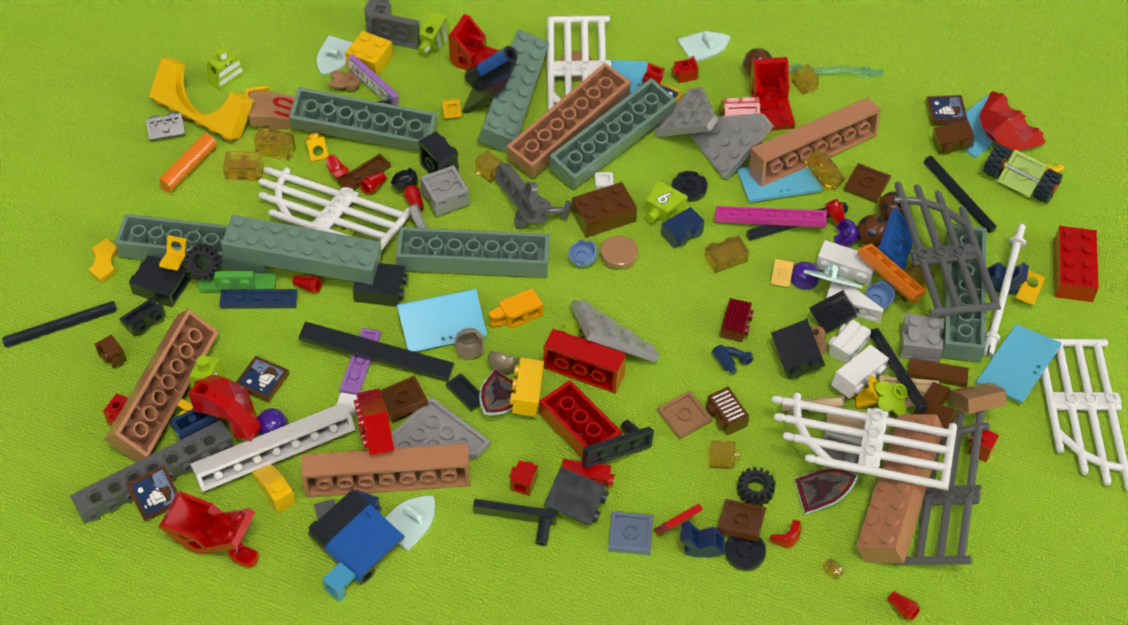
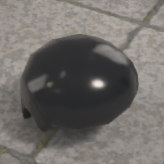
M408 168V170L397 172L392 177L390 183L394 190L404 193L403 191L406 187L411 185L417 186L418 176L415 170L413 171L412 168Z

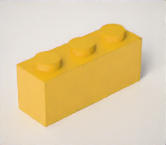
M521 357L520 364L515 365L514 376L517 379L513 378L512 390L515 393L511 392L509 403L513 405L512 413L536 417L544 361Z

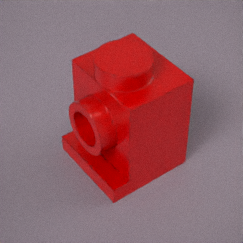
M690 56V59L675 61L674 66L671 67L672 76L676 77L678 83L698 80L699 66L695 57Z
M648 63L641 82L646 83L652 78L660 85L664 68Z

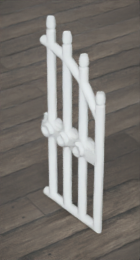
M610 16L547 17V42H549L547 47L548 110L555 105L554 103L557 104L561 100L555 93L554 76H565L566 96L572 91V76H582V81H584L602 64L606 63L611 67V60H606L605 22H610ZM554 23H564L565 61H554ZM571 23H581L582 61H571ZM588 23H598L599 60L589 61Z
M271 167L264 168L265 173L278 177L277 182L268 181L267 179L259 180L260 185L275 190V196L268 195L265 192L259 193V198L277 204L281 211L270 210V216L304 228L347 235L330 229L333 224L380 239L381 251L411 215L409 208H406L403 212L358 197L359 193L355 192L354 189L344 187L341 190H337L292 175L287 167L283 171ZM287 180L335 197L329 201L284 186L283 184ZM282 193L324 206L325 208L321 212L282 199ZM353 202L398 217V220L392 222L350 208L349 206ZM288 208L316 217L313 222L294 217ZM345 213L389 228V231L383 233L339 217Z
M1054 339L1062 343L1057 351V358L1064 392H1053L1048 366L1042 373V381L1056 450L1058 453H1063V443H1065L1078 456L1082 475H1087L1089 472L1087 460L1099 466L1103 482L1106 486L1111 485L1109 469L1120 471L1124 487L1128 491V461L1116 412L1122 410V402L1119 393L1112 392L1102 347H1107L1108 340ZM1063 346L1075 347L1084 392L1072 391ZM1083 346L1094 347L1104 392H1092ZM1057 410H1068L1074 441L1060 429ZM1077 410H1087L1089 413L1097 456L1084 449ZM1097 411H1108L1119 463L1107 461Z
M794 393L793 399L782 398L781 396L772 397V402L793 407L794 416L775 413L774 419L796 425L800 435L784 432L783 439L806 444L817 455L816 457L815 455L808 454L805 461L948 491L957 431L956 424L951 423L949 428L945 429L889 418L888 412L878 408H868L867 413L807 402L801 400V394ZM801 408L866 421L865 428L862 430L802 418ZM886 425L947 437L946 446L885 434ZM806 427L863 438L862 445L859 447L814 438L810 436ZM883 442L945 454L944 462L939 463L882 451ZM821 447L860 455L858 464L832 459ZM880 459L942 471L941 481L880 469Z

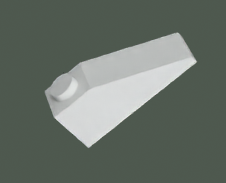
M831 282L827 298L844 290L853 303L858 318L880 324L883 308L853 286Z

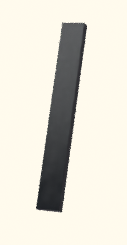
M306 321L299 335V341L446 382L449 381L454 368L453 362Z

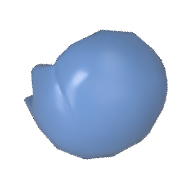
M581 239L577 243L572 244L569 249V259L577 267L585 268L592 265L596 260L597 247L592 240L584 241Z
M879 281L878 283L870 284L865 290L864 295L885 310L893 302L895 290L889 283Z

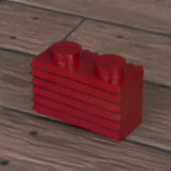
M729 298L720 337L743 342L744 336L748 337L750 325L747 324L748 321L752 322L754 310H751V302Z

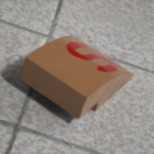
M250 91V98L254 99L249 113L251 127L269 126L270 130L294 129L291 127L289 116L295 96L269 91Z
M983 383L952 390L946 400L957 411L971 414L1006 406V391L996 384Z

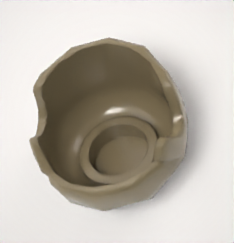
M474 328L461 330L454 339L458 355L465 359H475L484 350V339L481 333Z
M491 351L488 355L490 366L501 373L512 372L519 361V357L514 358L513 355L507 356L497 351Z

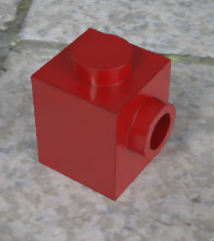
M118 393L114 395L103 410L106 422L110 426L113 425L128 399Z
M990 430L982 431L980 460L987 462L1000 435ZM972 433V435H971V437H970V439H969V441H968L969 443H971V446H970L969 451H968V454H970V455H971L972 441H973V434H974V433Z
M518 460L516 467H512L509 476L511 478V491L530 496L538 478V466L529 461Z

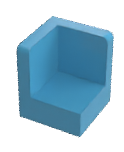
M340 562L322 579L324 590L340 602L345 597L344 588L355 578V574Z

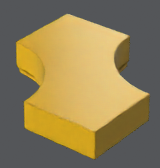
M107 238L91 248L96 257L94 264L88 270L100 283H103L116 273L112 264L118 252L116 246Z

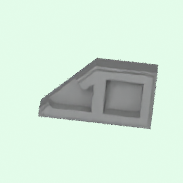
M418 204L411 205L409 211L417 228H427Z

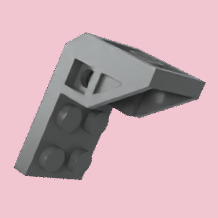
M368 0L364 8L367 33L392 41L393 45L418 50L421 45L419 21L390 15L392 8L389 0Z

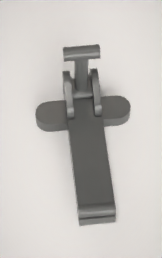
M499 163L494 179L517 208L514 218V224L517 228H525L528 223H545L547 220L545 214H561L560 218L567 220L572 202L566 201L564 207H551L550 202L537 194L538 186L535 182H527L525 184L511 164Z

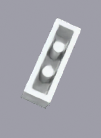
M824 241L817 259L816 267L824 271L826 264L832 263L839 268L837 275L870 285L875 273L871 267L857 256V250Z
M869 345L836 371L831 385L849 399L855 394L859 395L865 386L869 385V375L876 379L877 376H882L888 368L886 364L889 358Z

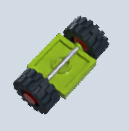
M999 143L991 151L983 168L984 173L996 179L999 177V183L1029 198L1033 195L1034 198L1046 204L1053 198L1063 178L1062 174L1050 168L1047 169L1048 165L1016 149L1012 154V149Z

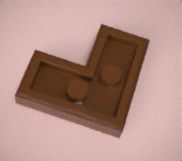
M932 382L923 396L928 404V410L920 413L915 409L913 414H937L943 428L948 429L949 424L958 415L956 410L943 405L952 392L951 389Z

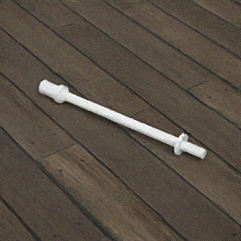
M1018 224L1016 235L1009 239L1012 250L998 299L1001 309L995 310L991 329L985 333L984 356H987L989 350L988 357H993L996 345L1000 341L998 329L1020 248L1026 245V240L1023 239L1026 227L1024 224Z

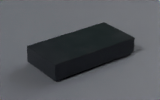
M462 373L446 383V388L470 412L481 406L479 400L480 391Z

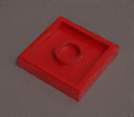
M696 504L654 528V532L659 536L703 511L701 504Z

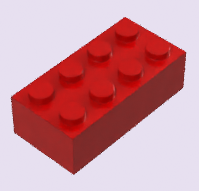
M1068 226L1058 227L1054 237L1055 298L1087 302L1094 301L1099 289L1097 230Z
M552 329L543 346V369L614 394L617 393L625 376V353L556 329Z
M571 380L539 400V414L581 457L583 456L584 447L622 435V431Z
M380 388L356 393L357 400H353L364 450L368 449L370 455L395 451L388 411Z

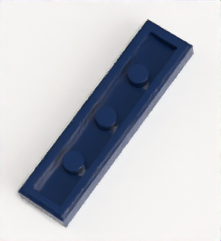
M221 290L219 306L220 309L297 308L298 290Z

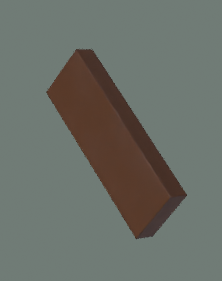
M379 153L339 178L337 184L341 188L348 187L355 191L360 188V182L363 178L379 172H385L391 168V163Z
M910 358L908 374L911 378L939 381V383L966 387L968 383L969 368L915 358Z

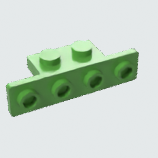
M218 271L210 279H199L198 289L200 292L275 289L276 274H254L253 271Z

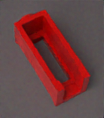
M562 460L561 467L607 486V492L609 486L614 484L615 474H611V465L599 464L586 469L582 465V461Z

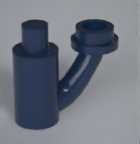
M718 345L712 350V354L725 371H729L731 375L735 374L737 369L735 367L736 362L730 355L739 357L740 363L744 365L750 364L754 359L751 352L745 353L734 347Z

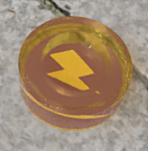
M828 559L823 564L824 571L833 579H840L844 574L843 568L832 559Z

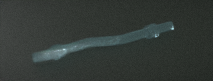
M801 64L789 65V72H792V74L808 73L822 75L850 73L860 74L863 77H869L870 75L883 76V70L870 69L867 66H862V68L850 66L817 68L801 66Z

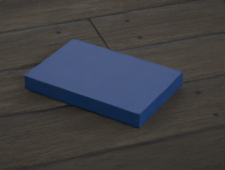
M895 208L890 212L878 249L904 271L913 242L904 216Z

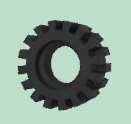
M200 244L192 248L184 258L186 261L184 267H188L186 272L190 271V276H196V280H206L213 277L215 272L220 270V265L222 264V261H219L221 255L216 254L218 252L217 249L213 250V246L207 247V244ZM203 255L208 258L209 267L207 269H202L197 265L196 260L198 256Z
M753 467L752 471L750 468H747L746 472L743 471L737 485V494L741 496L740 500L742 502L746 499V503L751 502L754 505L758 503L759 506H763V502L768 504L769 500H772L776 483L775 480L773 481V475L769 476L770 472L768 470L764 473V468L760 467L759 471L757 467ZM752 482L762 484L764 489L762 491H753L748 485Z

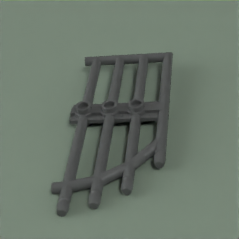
M899 181L896 182L895 189L898 196H893V203L901 205L915 248L910 250L911 260L914 266H921L934 306V309H929L930 317L1000 310L1001 306L966 208L964 206L959 207L960 215L946 206L943 195L939 190L935 192L937 203L925 199L919 184L914 185L916 197H906L902 184ZM908 204L920 206L933 247H922ZM928 208L941 212L951 242L950 246H941ZM951 219L965 227L969 244H959ZM976 260L991 303L980 304L966 261ZM958 262L972 305L961 306L947 263ZM939 264L953 307L942 308L928 265Z
M985 410L976 412L975 424L963 427L964 413L958 412L955 422L957 431L948 491L927 486L922 502L923 509L915 556H906L904 564L894 563V565L972 564V556H966L972 505L979 504L981 500V485H975L982 431L990 430L989 422L984 423ZM974 433L967 485L955 486L962 435ZM942 436L940 445L946 444L947 437ZM937 453L935 462H938L939 453ZM932 470L930 479H936L937 470ZM964 504L957 556H945L952 505ZM943 505L936 556H924L931 506Z

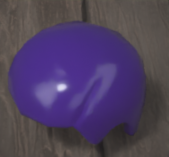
M848 218L840 220L839 225L836 226L839 229V234L834 236L835 243L845 247L854 245L858 239L856 224Z
M798 262L793 266L791 283L796 288L802 290H810L816 287L819 277L804 273V270L819 272L816 265L810 262Z
M269 408L262 411L258 416L261 425L259 433L261 435L289 424V420L279 409Z

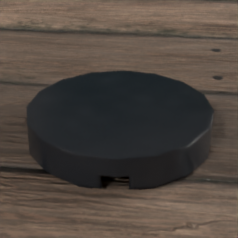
M683 171L678 173L672 180V188L688 196L687 202L698 201L707 193L708 182L703 175H698V172Z
M730 536L725 544V559L730 566L737 570L753 571L759 568L765 561V543L761 537H759L757 542Z

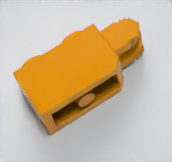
M533 288L522 291L513 297L505 298L499 302V307L489 312L490 326L498 328V326L506 324L508 328L512 329L543 316V303Z

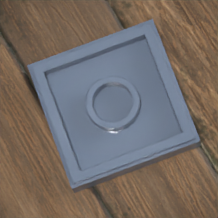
M612 511L608 552L650 555L653 515Z

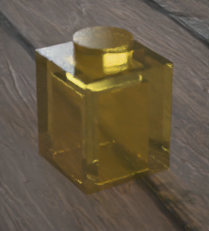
M809 64L793 70L792 83L802 95L817 89L819 76Z
M486 151L476 158L475 173L489 183L495 181L494 177L498 165L503 163V161Z
M711 440L709 468L734 470L735 462H739V450H736V441Z

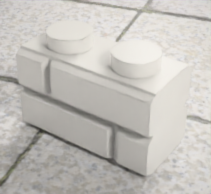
M851 320L848 325L843 324L839 330V335L837 337L833 336L829 341V355L836 360L838 359L841 363L847 364L869 341L870 329L861 326L855 320Z

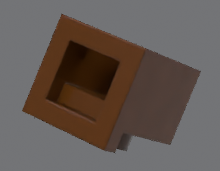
M112 334L94 344L98 356L105 363L109 362L112 368L118 367L127 361L123 348Z

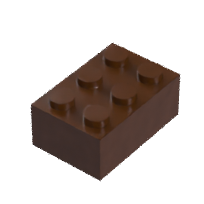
M622 182L572 198L571 212L586 238L636 222L637 206Z

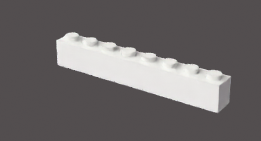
M341 403L253 438L252 441H246L191 463V467L196 481L203 492L355 430L350 412L344 403Z

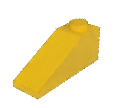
M272 464L250 472L277 514L296 504L292 489Z

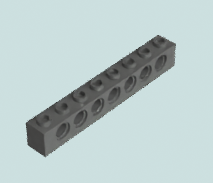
M220 420L70 495L84 524L95 521L100 516L115 511L118 507L133 501L125 483L161 465L165 466L173 481L175 478L191 472V463L234 447L232 437Z

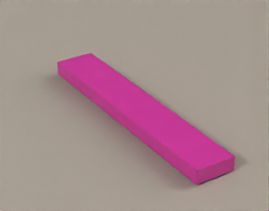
M717 206L715 213V222L826 227L827 221L826 210Z

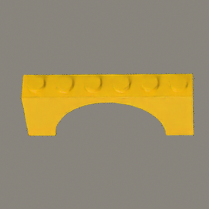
M162 57L149 97L155 99L157 104L168 106V109L173 112L182 113V117L195 120L197 125L207 126L209 131L222 134V137L226 140L240 139L254 99L239 92H230L227 100L218 110L210 114H204L191 104L184 88V70L186 65L174 58Z

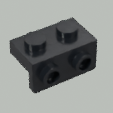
M844 290L809 307L810 312L820 327L825 330V333L857 317L855 307Z
M150 298L119 319L121 324L133 336H136L154 323L159 322L166 314L161 303L157 304Z

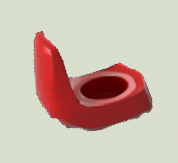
M334 154L325 158L328 170L333 178H340L348 173L347 166H344Z
M792 520L791 528L786 534H771L770 542L784 548L793 547L797 544L801 535V521Z
M241 543L238 548L227 550L228 557L234 563L247 568L253 567L259 560V553L256 550L246 547Z

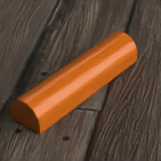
M204 133L159 178L161 190L170 193L217 146L212 136Z
M872 243L860 247L857 256L911 303H917L924 296L926 289Z

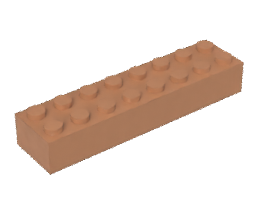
M606 63L602 64L506 146L507 159L533 179L549 165V157L552 153L629 96L631 81Z
M867 97L751 148L749 175L760 187H763L876 137L881 109Z
M189 309L178 314L104 440L135 462L148 457L190 384L189 376L196 364L197 358L207 354L219 332Z
M937 414L898 415L897 418L899 420L943 428ZM898 427L894 428L892 436L940 445L942 436ZM889 443L887 449L889 453L934 462L937 456L936 452ZM884 460L881 468L930 478L932 469ZM878 477L856 545L865 562L904 564L927 486Z
M455 443L453 445H433L428 447L413 446L412 448L395 447V451L370 455L369 451L357 450L302 455L301 477L306 498L346 495L352 489L368 494L469 487L468 444Z

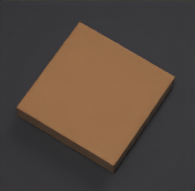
M690 390L657 408V413L679 440L712 423L713 419Z

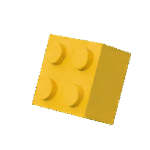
M362 31L345 52L347 67L349 68L348 57L355 55L379 76L393 58L392 41Z

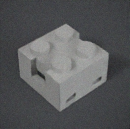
M454 165L420 177L421 191L426 199L431 200V209L435 216L469 205V190Z
M905 313L901 327L900 358H915L939 363L943 351V339H941L944 329V318Z

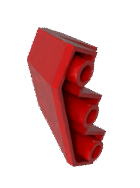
M990 92L979 117L982 129L994 143H999L1013 151L1015 149L1020 151L1046 143L1041 129L1028 125L1025 120L1026 116L1022 111L1010 108L1007 103L1008 99L1003 93Z
M212 374L199 379L189 391L188 395L193 410L227 419L233 437L252 441L261 429L247 389L229 378Z

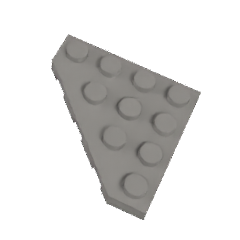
M702 87L689 89L675 106L674 112L664 119L654 131L656 136H681L700 132L707 133L713 130L714 125L718 122V118Z
M764 114L717 117L718 122L710 132L689 135L723 178L729 179L751 154V148L759 145L774 127Z
M573 299L571 308L587 340L653 362L658 360L659 354L654 345L644 341L631 330L614 321L610 316L603 314L591 306L589 302Z
M433 397L428 400L429 405L416 410L392 432L394 448L453 445L455 443L468 444L469 459L478 458L491 446L490 440Z

